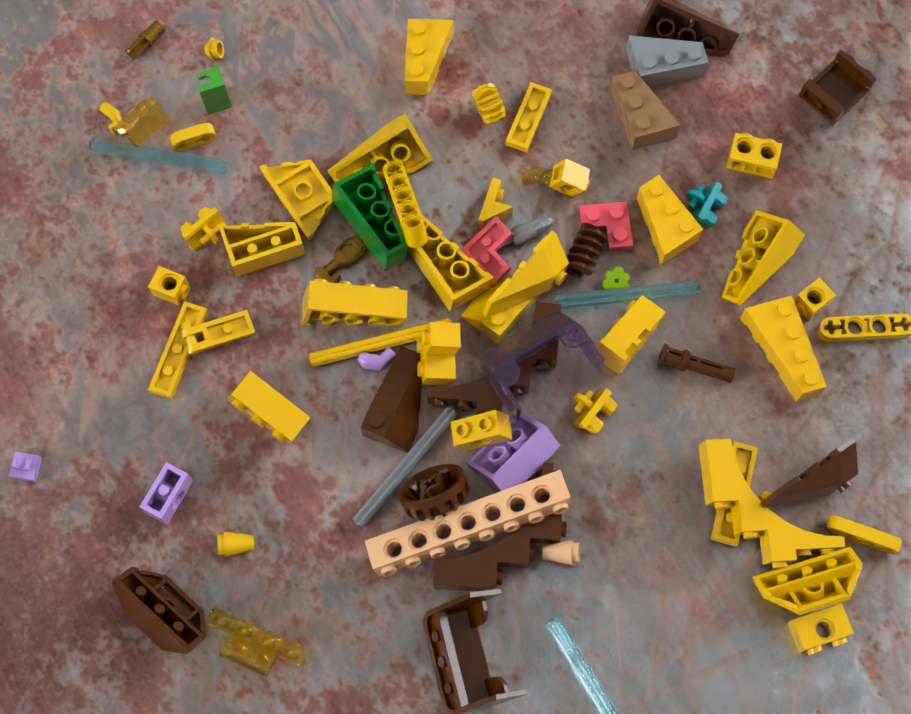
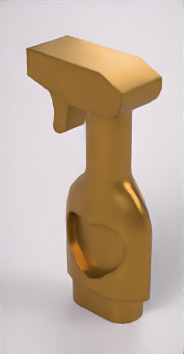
M354 235L352 238L348 237L336 248L334 259L324 268L321 266L314 268L317 279H325L328 282L336 283L341 278V274L336 273L332 277H330V274L338 267L349 266L365 253L364 250L367 248L365 243L357 235Z

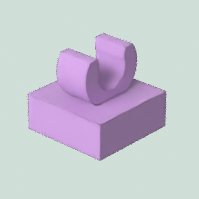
M15 452L9 477L36 482L42 457Z

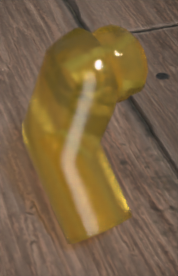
M535 167L521 172L520 176L524 184L541 179L545 186H549L553 170Z

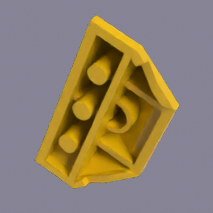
M850 546L789 565L788 567L753 576L752 579L763 598L798 615H802L850 600L863 563Z

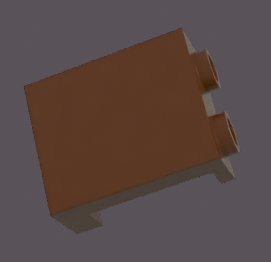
M840 50L835 59L813 80L809 79L803 85L799 97L834 126L872 89L876 78L869 70L860 66L851 55Z

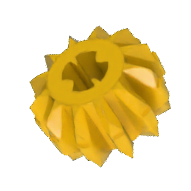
M483 84L473 90V100L484 123H495L505 117V107L494 84Z

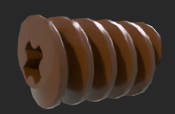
M589 223L581 224V229L578 230L577 237L573 240V246L570 247L569 254L566 256L569 264L565 272L572 276L592 275L593 271L589 267L596 266V262L593 259H599L600 254L597 251L604 249L601 243L607 242L608 239L598 227Z

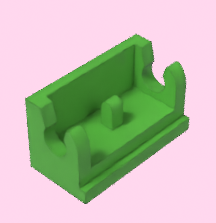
M218 65L197 75L198 80L210 79L209 83L198 87L208 115L232 107Z

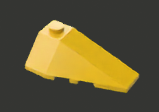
M404 113L386 124L328 170V173L336 183L374 163L378 178L385 180L382 167L389 161H401L406 173L409 174L433 161L409 118Z
M553 230L533 249L534 253L527 263L523 260L518 265V269L514 272L512 278H507L487 300L482 313L483 316L488 317L545 293L555 284L559 286L567 276L565 271L569 262L559 238Z

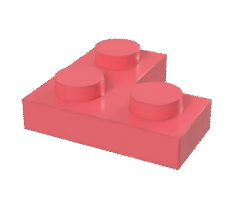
M627 201L579 206L581 224L589 223L600 230H606L608 251L633 249Z
M495 216L461 250L468 258H473L484 272H489L494 277L492 284L496 285L512 269L496 251L514 234Z

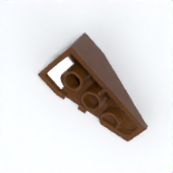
M649 0L636 36L703 42L706 53L729 55L739 33L677 0Z

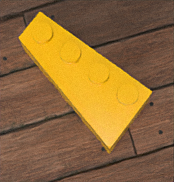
M423 216L428 241L421 247L413 248L408 246L407 251L449 312L491 288L494 277L489 272H484L473 258H468L459 250L460 247L456 243H451L443 236L441 230Z
M325 279L310 280L303 295L301 325H310V320H321L322 325H332V322L344 321L347 325L362 324L363 321H368L370 326H402L407 319L408 290H401L397 286L379 288L374 284H363L360 286L352 285L348 281L331 283Z

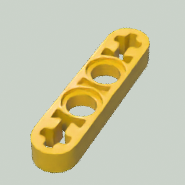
M903 313L828 317L819 324L817 333L822 340L827 342L907 338L911 335V315ZM901 321H903L904 325H908V328L905 331L903 330V327L900 326L894 327L891 332V326H897L900 324ZM873 322L883 323L885 332H876L872 327ZM848 324H858L861 329L860 333H851L848 329ZM827 325H830V328H831V329H837V330H834V332H833L832 334H830V333H829V330H824V329L826 328Z

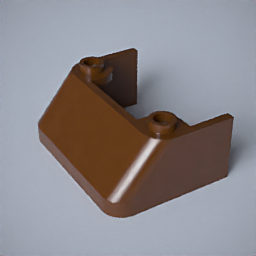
M501 588L466 593L428 610L424 615L423 626L442 704L448 714H462L501 704L528 694L527 689L509 692L506 681L500 676L490 677L478 626L483 625L488 618L486 600L502 594Z

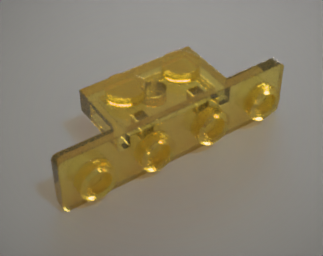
M212 607L209 611L208 624L229 634L219 650V656L265 677L269 674L278 657L300 667L303 666L307 650L302 648L300 644L282 639L274 632L260 629L250 621L238 619L225 610Z

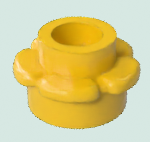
M210 38L204 46V51L207 57L217 61V59L223 57L224 47L221 40Z

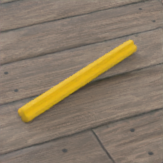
M450 318L433 321L452 323ZM429 323L315 351L309 354V360L312 367L359 356L363 352L371 353L388 347L414 342L422 336V331L427 328Z

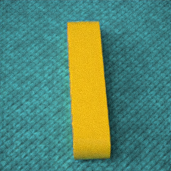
M389 161L383 165L382 171L406 244L413 248L421 247L427 243L428 235L410 181L401 161Z

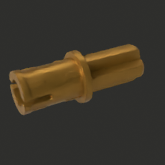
M154 20L144 32H139V38L126 49V54L131 59H135L147 47L152 48L155 40L166 31L163 24L158 20Z

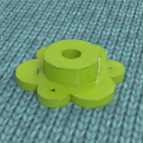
M617 266L612 271L608 270L605 272L606 278L603 280L602 285L605 289H610L612 294H617L619 291L624 292L629 288L627 281L630 279V275L624 273L622 267Z

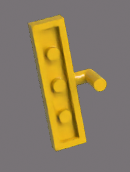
M733 441L735 459L744 479L751 486L758 448ZM764 491L756 496L763 501L771 495V492ZM731 506L728 509L717 510L711 540L734 547L738 546L740 535H734Z

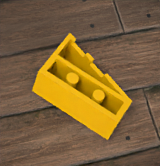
M295 222L264 223V225L241 223V225L227 226L226 224H218L236 277L306 255Z
M643 295L637 301L634 299L625 310V315L614 322L608 334L603 336L596 345L598 349L596 358L618 375L622 373L661 324L666 314L663 309Z
M249 371L227 398L238 410L250 415L251 419L263 428L265 426L271 430V435L281 443L285 441L288 443L292 442L311 418L252 371Z

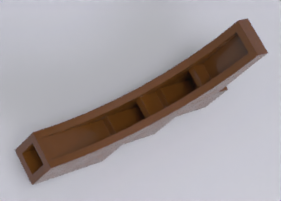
M537 302L534 319L526 338L517 351L502 366L488 375L466 384L450 387H428V404H432L435 408H446L447 405L457 406V409L464 411L477 408V415L492 410L502 412L504 392H509L513 396H522L524 393L528 394L531 366H536L540 370H549L551 367L556 368L561 304Z
M543 462L541 476L555 472L553 471V463ZM543 495L539 497L537 502L545 503L550 496ZM553 513L545 516L540 522H528L520 525L519 529L510 532L494 545L476 553L457 558L435 559L433 587L434 589L461 591L496 589V585H502V570H497V567L528 568L529 561H534L535 547L530 545V543L554 544L561 542V537H566L567 523L562 522V514Z

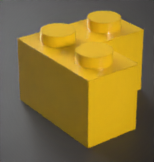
M430 322L427 328L422 331V336L417 339V353L421 354V362H418L417 375L421 377V385L451 386L455 381V354L461 348L460 323Z

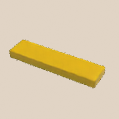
M184 301L148 387L150 393L173 399L190 357L186 349L188 347L187 341L183 339L181 331L204 323L208 314L207 308Z

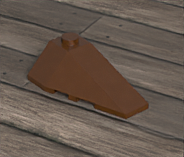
M402 346L400 347L360 427L362 436L405 453L410 451L419 427L421 377L417 375L418 362H421L420 353Z
M851 438L830 452L821 461H817L799 476L797 475L774 491L760 505L765 508L829 496L836 490L842 493L853 485L850 480L858 475L856 441Z

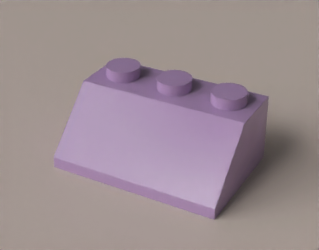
M519 411L510 419L513 440L482 447L466 463L495 492L525 483L535 474L543 462L549 459L560 447V444L546 425Z

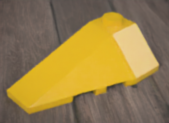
M756 210L743 231L741 238L744 239L741 250L736 252L735 258L738 260L735 269L729 273L722 298L737 305L743 304L794 254L805 234L788 219Z
M507 278L475 297L461 314L464 320L498 345L502 343L540 296H535L488 317L483 316L482 313L487 300Z

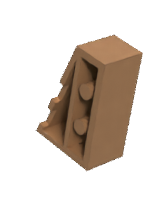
M635 70L612 77L610 91L632 150L677 138L680 124Z

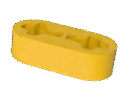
M202 123L171 134L170 140L175 151H184L212 142L216 138V133L212 124Z

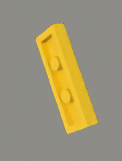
M530 82L506 138V146L528 152L551 98L552 89Z

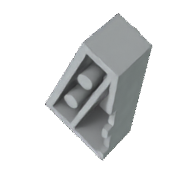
M628 36L626 52L631 70H635L648 87L705 76L709 62L703 42Z

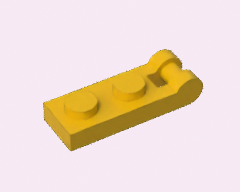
M244 310L186 328L181 331L183 339L187 341L188 347L186 349L188 354L195 355L204 350L255 335V330L248 310ZM202 334L205 341L197 342L196 335Z

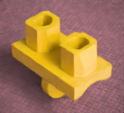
M204 207L198 212L199 220L194 224L186 222L180 227L181 235L194 252L209 240L214 244L219 242L216 236L220 232L218 224L227 225L216 207L212 209Z
M605 388L603 391L597 390L595 394L591 390H587L584 395L576 393L573 398L578 404L575 406L574 411L580 414L572 425L577 429L584 428L592 434H597L604 423L596 417V414L600 410L606 416H610L618 406L610 397L612 392Z

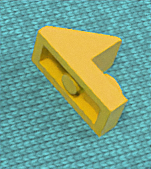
M492 177L478 219L479 230H482L495 216L504 221L513 215V206L501 203L505 190L501 189L502 180Z

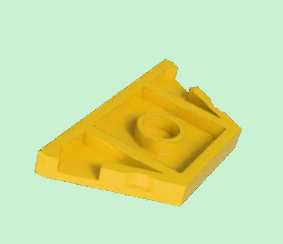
M302 160L297 163L284 162L281 163V166L267 167V164L259 166L260 171L308 241L311 240L334 205L332 189L312 160Z

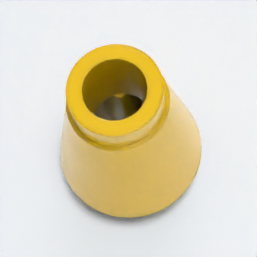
M225 531L224 534H217L218 555L228 557L254 550V535Z

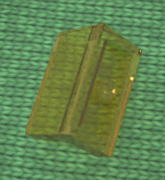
M150 97L142 100L110 129L116 136L125 134L137 148L169 121V117L156 100Z

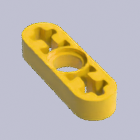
M829 516L825 527L826 531L834 535L844 536L846 539L885 553L899 554L902 540L896 536L839 516Z

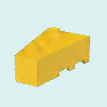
M408 19L404 80L406 94L429 95L442 60L446 56L450 41L454 37V20Z
M657 175L639 188L637 202L645 224L648 226L652 244L656 248L660 266H662L698 242L703 228L660 175Z

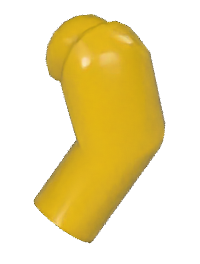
M108 102L102 103L100 111L112 120V123L108 125V129L114 135H118L125 128L121 114L118 109Z

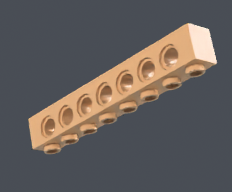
M558 470L459 506L456 511L449 510L446 512L445 517L441 514L436 516L433 521L426 518L424 521H418L365 541L373 570L379 577H388L404 567H416L422 563L421 561L426 559L441 558L448 551L466 549L471 545L470 543L479 540H491L495 537V534L504 531L513 532L519 529L520 525L528 522H540L545 516L550 514L565 513L574 505L562 472ZM543 495L550 496L545 503L537 502L539 497ZM518 504H524V505H525V507H524V509H523L522 511H520V512H514V511H513V509H514V507H515L516 505H518ZM493 513H500V517L497 520L489 521V517ZM476 522L472 529H464L467 523ZM444 531H451V534L448 538L440 539V536ZM422 539L427 540L423 547L416 548L418 541ZM402 548L400 555L392 557L395 549Z

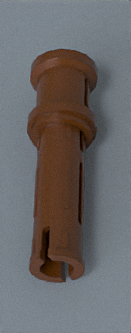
M666 343L662 347L658 360L659 365L664 363L677 367L678 371H685L687 369L728 383L732 382L736 370L734 367L693 356L688 350L680 351L670 348Z

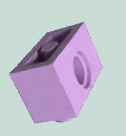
M166 462L139 507L146 514L168 525L194 480L188 473Z

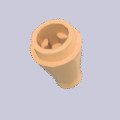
M568 540L543 545V560L568 565L580 563V542Z

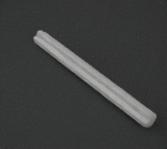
M449 406L445 408L353 517V521L359 527L363 528L367 525L451 425V421L457 418V412Z

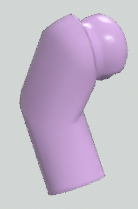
M389 347L380 355L363 352L359 355L358 362L365 369L379 371L396 357V354Z

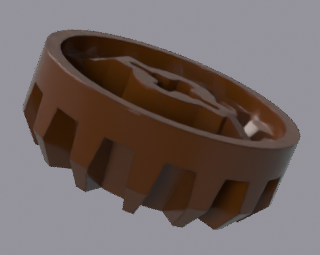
M442 464L422 470L406 480L398 490V498L406 515L420 521H424L426 518L433 521L436 516L442 514L445 517L446 512L449 510L456 511L459 504H464L470 487L460 466Z

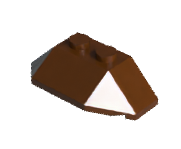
M130 567L113 580L112 585L125 616L161 650L188 654L206 639L203 609L166 575Z

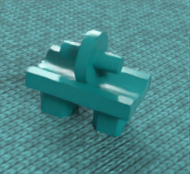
M715 182L713 187L707 186L705 189L702 186H698L697 190H688L686 198L690 201L688 207L694 209L691 215L699 224L707 228L712 227L718 219V216L710 211L711 206L720 210L728 200V197L720 191L723 185L719 182Z

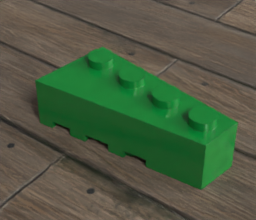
M374 163L334 183L332 201L383 269L387 271L405 261L408 245L399 223L394 217L390 201L386 198L382 182L376 174Z

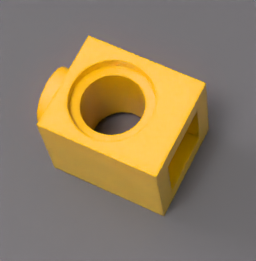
M565 159L553 166L549 187L575 197L588 188L590 169Z
M158 266L148 288L153 296L179 306L182 299L185 300L187 298L190 284L185 276ZM172 283L176 284V287L174 289L166 290L168 285Z
M819 277L796 296L794 302L798 313L811 320L831 304L836 294ZM807 297L814 298L817 304L810 303Z

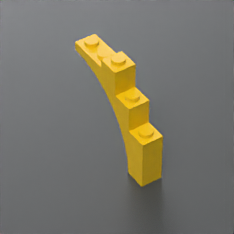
M731 439L705 440L698 445L705 505L714 506L717 510L728 509L731 506L734 535H743L744 539H760L763 565H772L773 569L788 567V563L796 561L797 557L812 556V552L819 551L821 555L845 547L844 536H825L805 531L784 521L767 507L763 508L760 505L762 501L754 494L741 473L735 459Z

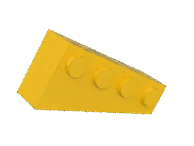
M792 295L745 308L740 320L751 331V336L756 343H759L770 364L774 365L779 373L778 376L795 401L798 402L821 395L827 386Z

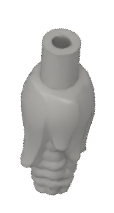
M537 218L515 226L510 230L514 235L502 247L512 243L514 245H521L542 235V232L554 225L553 218Z

